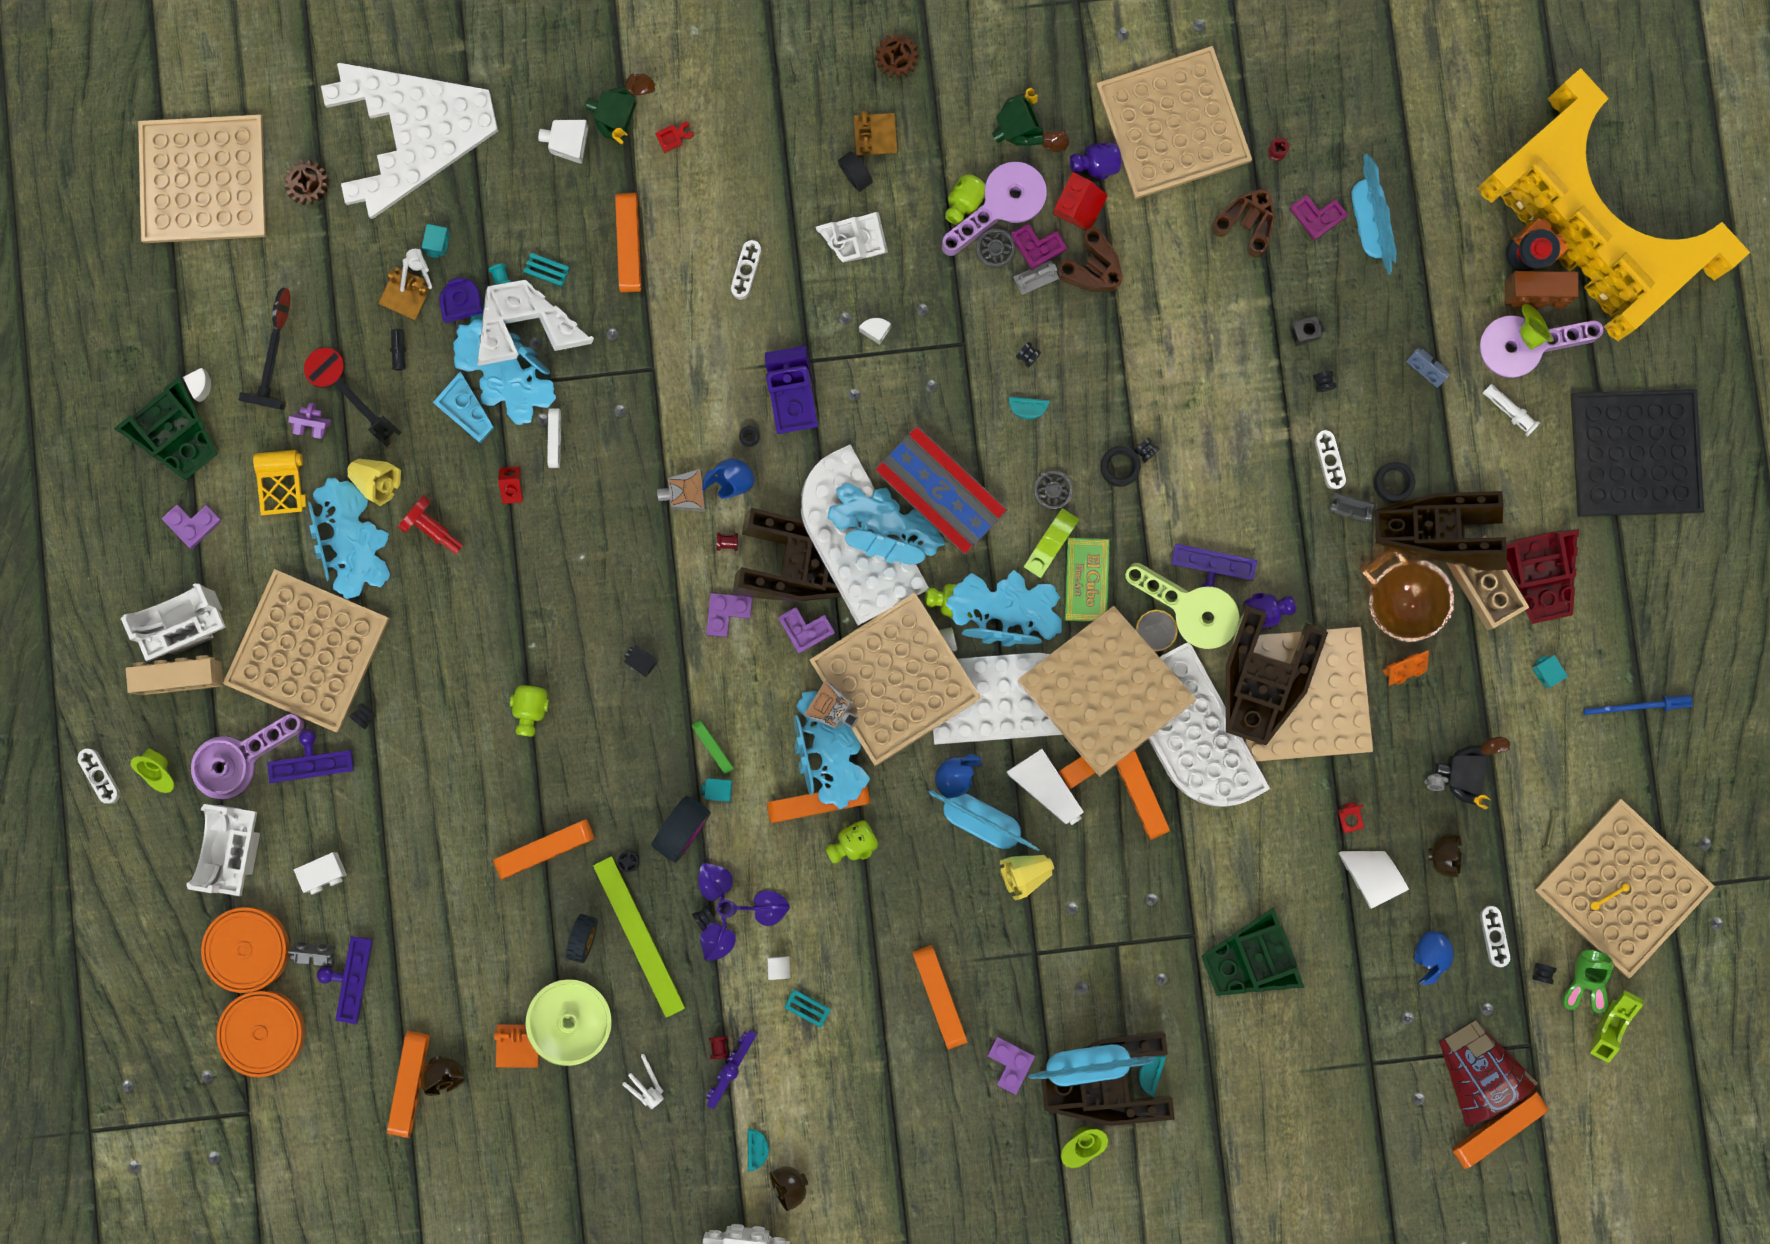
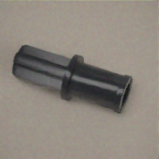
M402 329L391 330L392 348H390V352H392V370L401 371L406 369L404 333Z

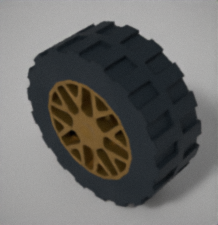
M579 914L569 938L566 959L582 964L586 961L595 938L598 925L597 918Z

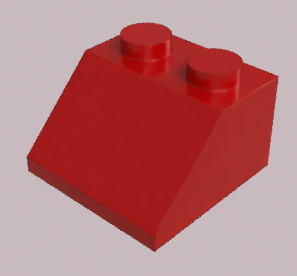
M1072 172L1054 208L1053 215L1087 231L1093 227L1108 195L1092 181Z

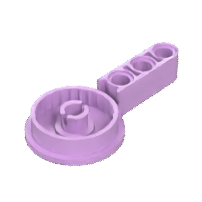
M1008 162L997 167L987 179L984 205L944 236L941 246L943 253L948 256L956 255L996 224L998 220L1021 223L1035 217L1043 208L1047 193L1046 184L1041 174L1034 167L1022 162ZM1020 191V197L1013 198L1010 192ZM985 216L988 222L981 223L978 217ZM968 228L973 233L971 235H965L963 234L962 230ZM954 241L957 246L950 248L946 245V242Z
M1504 316L1493 321L1484 330L1480 340V354L1485 365L1495 374L1508 378L1526 375L1537 366L1543 352L1592 343L1603 334V326L1598 321H1588L1548 329L1555 340V344H1549L1546 341L1531 350L1525 345L1519 333L1525 318ZM1588 327H1591L1595 330V336H1591L1588 334ZM1567 332H1573L1575 340H1570L1567 337ZM1506 344L1516 347L1513 353L1506 350Z
M293 714L286 715L242 742L235 738L224 736L215 737L204 742L195 752L191 763V774L195 785L202 793L215 799H229L241 794L253 779L256 760L301 733L305 727L304 719ZM292 719H296L297 726L291 730L289 722ZM276 729L279 732V737L273 741L271 733ZM258 740L261 747L258 751H255L253 744ZM220 762L226 764L221 773L217 771V765Z

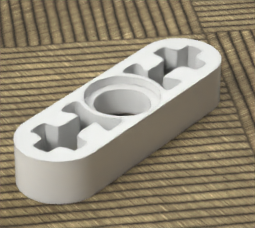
M754 240L747 241L743 245L731 285L733 296L739 300L749 296L761 257L760 244ZM752 246H755V250L757 251V253L753 252L751 257L752 261L743 260L744 258H749V251L747 250V248L751 249ZM743 265H750L752 267V272L749 275H743L740 272ZM741 279L749 280V282L744 281L743 287L746 291H742L741 294H738L735 288L740 287Z
M549 409L548 468H560V409Z
M1324 430L1317 434L1314 442L1325 483L1329 489L1338 490L1344 486L1346 477L1335 437L1330 431ZM1322 435H1324L1325 438L1330 439V441L1327 443L1328 449L1332 447L1333 450H1329L1325 453H1322V450L1326 449L1325 444L1320 443V440L1323 437ZM1325 456H1334L1336 459L1335 465L1328 466L1324 460ZM1338 467V470L1334 472L1335 476L1341 479L1337 486L1330 481L1333 478V473H1328L1327 471L1333 470Z
M83 749L80 751L78 762L100 801L107 804L117 802L120 798V790L99 753L94 749ZM86 754L93 755L91 762L93 765L98 764L99 766L93 767L90 762H85ZM98 770L104 773V779L101 782H96L94 779V773ZM105 785L107 790L113 791L111 794L112 799L105 798L107 791L103 787L99 788V786Z
M1486 906L1480 912V920L1488 958L1492 965L1504 967L1510 961V953L1502 915L1498 908ZM1489 910L1495 913L1492 921L1493 924H1498V927L1487 928V925H1492L1491 920L1486 918ZM1494 930L1500 933V940L1496 943L1492 942L1489 938L1490 933ZM1492 946H1503V948H1498L1499 953L1504 955L1501 963L1494 959L1495 956H1498L1497 949H1492Z

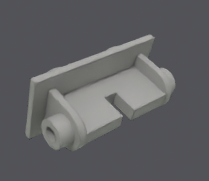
M1051 260L1033 270L1029 269L1013 277L1021 295L1059 279L1056 265L1052 264Z

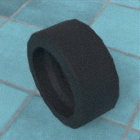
M852 151L838 160L841 170L857 191L861 192L873 183L868 170Z
M1116 446L1109 449L1103 456L1100 464L1101 474L1111 485L1116 487L1127 486L1139 475L1141 469L1140 459L1131 448ZM1123 454L1130 458L1133 469L1129 476L1116 478L1110 473L1108 464L1115 455Z
M1391 462L1381 467L1375 474L1373 481L1374 490L1377 495L1384 501L1391 503L1400 502L1410 496L1416 483L1415 475L1411 468L1400 462ZM1396 470L1404 474L1407 484L1403 492L1400 494H1390L1384 489L1382 480L1387 472Z

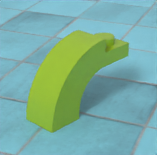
M1062 508L1036 546L1024 568L1041 578L1080 519Z
M1624 990L1617 1000H1612L1597 1026L1591 1043L1590 1054L1610 1063L1620 1050L1621 1040L1627 1026L1644 1005L1643 999Z

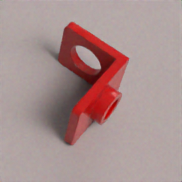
M520 466L499 469L498 483L503 504L523 502L519 480ZM507 472H515L513 475H504Z
M1355 802L1343 804L1344 809L1338 810L1343 832L1348 833L1363 829L1364 824L1359 810L1364 808L1363 805H1356ZM1348 815L1356 816L1357 824L1354 827H1349L1346 824L1345 820Z

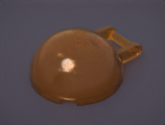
M1390 548L1367 566L1363 565L1359 568L1372 585L1368 601L1371 616L1376 625L1392 638L1405 642L1428 639L1437 634L1451 617L1454 607V592L1449 579L1439 567L1425 560L1407 561L1399 550ZM1396 555L1400 562L1387 568L1375 580L1370 573Z

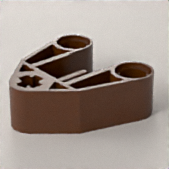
M1264 189L1239 196L1215 218L1212 224L1213 233L1216 236L1223 237L1229 233L1245 207L1248 211L1240 223L1244 229L1251 230L1259 216L1263 217L1247 246V251L1252 257H1260L1267 250L1275 219L1271 195ZM1259 198L1263 199L1262 204L1258 203ZM1217 222H1225L1227 228H1219ZM1259 242L1263 249H1255L1253 243Z
M1089 228L1084 234L1083 245L1108 268L1093 257L1087 261L1085 267L1100 278L1098 279L1084 267L1079 266L1070 259H1066L1059 265L1058 277L1065 283L1089 292L1116 291L1123 279L1118 255L1099 229ZM1094 235L1097 237L1098 242L1091 243L1087 237ZM1069 267L1073 273L1066 275L1062 272V269ZM1115 277L1116 281L1113 284L1110 283L1109 279Z

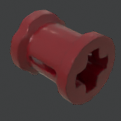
M1276 138L1272 141L1268 149V156L1271 160L1281 161L1284 159L1289 150L1287 140ZM1278 147L1282 149L1279 152L1275 151Z
M717 532V551L721 549H734V551H738V533L729 535Z
M727 1036L709 1037L712 1050L710 1059L729 1058V1054L726 1053Z

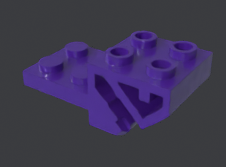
M807 346L766 352L765 365L768 372L766 380L771 396L777 434L819 427L812 391L814 385Z

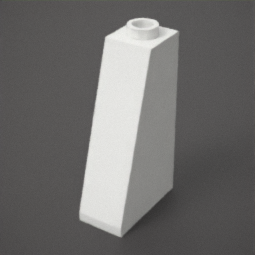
M1043 749L1006 772L1011 779L1064 824L1070 822L1073 825L1082 819L1080 815L1084 813Z

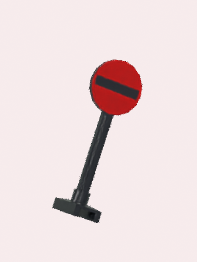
M283 287L278 291L273 305L272 322L274 330L269 342L261 386L258 387L257 394L240 392L239 401L280 410L285 409L286 402L270 397V384L280 341V329L285 325L290 308V291L288 288Z
M321 348L312 352L304 365L305 377L311 384L319 388L335 385L371 422V427L368 430L386 447L389 445L386 441L388 437L394 432L398 435L402 433L385 416L377 417L341 380L345 365L343 358L338 352L330 348Z

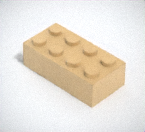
M1447 563L1487 631L1494 629L1529 608L1507 570L1484 571Z
M208 655L196 656V660L188 658H176L175 662L157 660L154 661V665L138 662L133 663V667L126 668L127 691L136 695L224 686L222 662Z

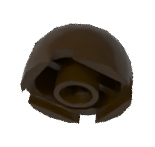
M1444 835L1439 837L1435 841L1433 848H1429L1428 860L1433 862L1434 869L1443 876L1459 877L1458 874L1461 871L1462 852L1458 848V845L1462 846L1460 835Z
M441 1056L432 1058L421 1073V1084L425 1095L428 1096L440 1095L439 1090L446 1089L447 1092L459 1087L465 1078L459 1063L453 1059L442 1058Z
M783 1166L769 1173L773 1188L776 1187L778 1192L777 1198L786 1211L796 1208L804 1201L807 1193L805 1186L808 1185L804 1173L799 1174L795 1168L790 1166Z

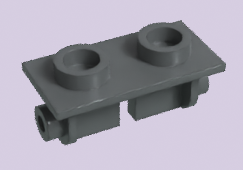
M1334 493L1328 510L1333 511V514L1352 516V518L1363 520L1366 523V521L1370 522L1372 519V511L1375 504Z
M299 941L293 943L288 953H290V960L294 961V963L310 964L311 957L313 958V965L328 967L333 965L334 957L332 954L336 947L324 943L316 945Z

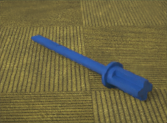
M1663 695L1662 701L1584 709V714L1591 715L1663 707L1664 711L1668 712L1669 709L1692 707V696L1667 697Z

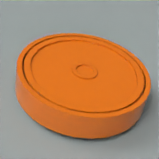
M255 907L235 908L221 914L210 924L203 937L201 957L207 974L220 987L237 993L254 992L268 987L283 973L289 960L290 942L283 924L273 914Z
M269 990L244 994L232 1001L219 1019L217 1026L219 1051L225 1062L243 1075L266 1077L276 1074L289 1067L299 1056L305 1042L306 1030L304 1019L295 1003L283 994Z

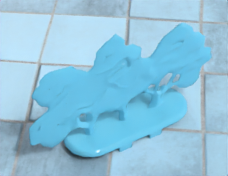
M1366 153L1363 157V174L1365 179L1357 182L1351 192L1353 211L1364 251L1371 257L1382 258L1384 267L1388 275H1390L1392 272V261L1396 263L1397 255L1390 222V208L1386 204L1384 191L1380 185L1379 168L1374 163L1372 157Z
M473 320L469 325L460 324L457 329L458 338L453 343L455 367L467 372L474 370L483 371L484 376L479 380L480 388L483 390L481 404L495 406L500 401H505L507 415L517 425L532 421L533 406L548 408L556 399V395L553 393V382L550 380H540L535 375L536 369L547 375L550 374V371L535 357L537 352L534 349L524 347L520 343L523 340L517 334L509 333L518 355L521 354L532 364L531 367L524 370L521 369L517 358L478 366L482 320ZM529 375L532 377L530 382L527 381Z
M327 478L325 486L316 488L313 493L314 500L323 506L319 517L314 515L311 503L307 502L313 524L309 525L312 539L317 540L318 545L314 546L317 559L322 560L326 580L329 581L330 579L327 568L332 567L337 570L338 576L333 583V589L343 594L345 599L360 595L364 582H368L372 586L382 587L384 582L389 579L390 572L386 562L375 555L376 550L385 547L389 533L381 529L377 530L376 526L369 521L363 523L359 521L358 517L366 509L368 499L365 498L353 483L348 480L339 482L336 478ZM329 501L330 504L325 507V502ZM334 506L336 508L334 514L326 517V515H329L326 511ZM333 518L336 522L331 523L329 520ZM326 522L333 527L334 536L331 539L320 540L317 527L319 524ZM322 546H332V549L337 553V557L331 562H326ZM338 564H345V568H340Z
M844 483L836 489L842 504L830 506L827 518L832 520L839 530L849 527L856 528L857 530H852L846 534L845 541L851 547L865 551V555L885 557V561L892 564L894 561L904 564H918L925 559V554L932 556L936 554L939 546L945 545L944 537L940 535V532L915 509L906 515L899 512L900 505L891 498V493L887 487L874 490L870 498L862 492L861 488L850 483ZM859 521L862 523L861 527L857 524ZM889 534L897 535L902 541L895 540L887 536ZM912 535H916L918 537L915 542H907L909 537ZM923 541V544L919 545L918 542Z
M1015 570L1008 575L1007 580L1003 579L997 584V591L991 592L987 588L984 580L971 573L964 578L963 582L958 583L954 587L953 596H950L946 603V606L952 610L953 620L956 624L964 625L970 620L977 623L980 628L965 629L962 634L968 637L981 638L982 643L991 644L995 641H1002V646L1008 647L1014 644L1034 645L1042 643L1040 638L1029 635L1034 630L1038 631L1047 640L1055 637L1056 633H1062V619L1051 610L1060 599L1056 588L1051 584H1037L1036 587L1028 591L1025 586V579ZM974 609H978L980 611V613L982 614V621H980V617L976 618L974 614ZM968 612L972 614V618L968 617ZM986 614H989L988 619H985ZM991 619H999L1003 623L1002 631L986 629V623ZM1029 621L1033 622L1032 627H1029ZM1017 624L1021 625L1024 635L1009 633L1008 628Z
M817 691L802 693V699L796 705L797 710L801 714H805L818 693ZM794 715L796 734L794 749L795 754H800L801 759L798 768L800 774L805 776L810 796L814 793L813 778L815 777L823 784L818 794L821 802L824 804L834 803L839 809L847 807L850 800L858 798L861 790L866 787L870 780V777L862 767L849 761L850 755L859 752L861 748L860 741L852 728L842 723L839 729H836L805 716L807 723L804 727H801L799 717ZM816 721L817 725L811 726V722ZM803 732L814 734L815 738L812 748L806 749ZM818 753L821 755L822 765L818 770L810 769L807 754ZM825 765L828 766L827 770H822ZM821 773L830 774L833 776V781L825 780V775L821 776ZM828 783L831 787L826 788L825 784Z
M932 790L928 791L930 795L944 802L943 810L945 817L961 829L997 848L1010 849L1020 842L1029 848H1033V850L1040 851L1032 843L1020 837L1021 827L1015 819L967 793L957 798H946Z
M1115 1044L1073 1049L1054 1054L1048 1060L1046 1071L1030 1074L1028 1078H1049L1058 1086L1111 1080L1123 1077L1130 1067L1153 1063L1155 1057L1130 1058L1129 1052L1124 1047Z

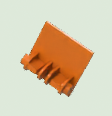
M1427 650L1420 654L1415 653L1408 656L1407 659L1403 658V661L1399 660L1397 663L1394 662L1387 665L1383 672L1386 677L1389 676L1388 685H1398L1405 682L1407 678L1424 674L1428 669L1429 651Z
M497 1024V1029L494 1033V1040H496V1067L538 1068L539 1055L528 1040L525 1024Z

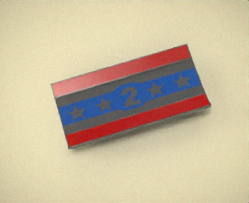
M917 425L874 469L885 482L964 556L1008 511Z

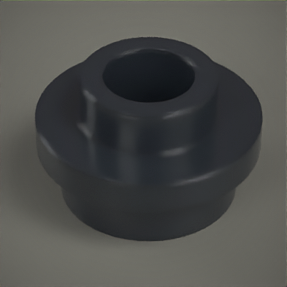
M747 426L740 431L739 440L742 445L753 447L759 442L760 435L756 428ZM752 434L753 439L750 441L746 440V435Z

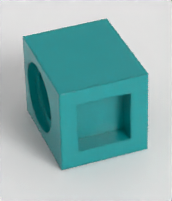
M430 224L426 225L422 249L427 253V256L439 258V255L446 257L451 234L447 228Z
M1544 655L1535 660L1537 664L1531 667L1545 689L1554 686L1568 677L1555 655L1549 657Z
M706 778V783H702L701 795H705V800L731 802L733 781Z

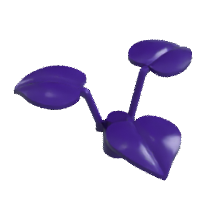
M702 863L698 878L701 894L709 901H715L721 896L720 902L717 904V912L722 916L721 920L723 922V927L719 924H710L707 926V930L702 931L700 942L704 959L706 961L720 959L734 948L736 936L733 931L726 930L727 917L734 916L737 910H756L755 919L757 922L764 926H772L780 922L789 911L790 905L787 900L776 892L762 891L754 897L755 906H736L733 901L725 900V895L723 894L729 892L732 888L733 878L731 873L721 866Z

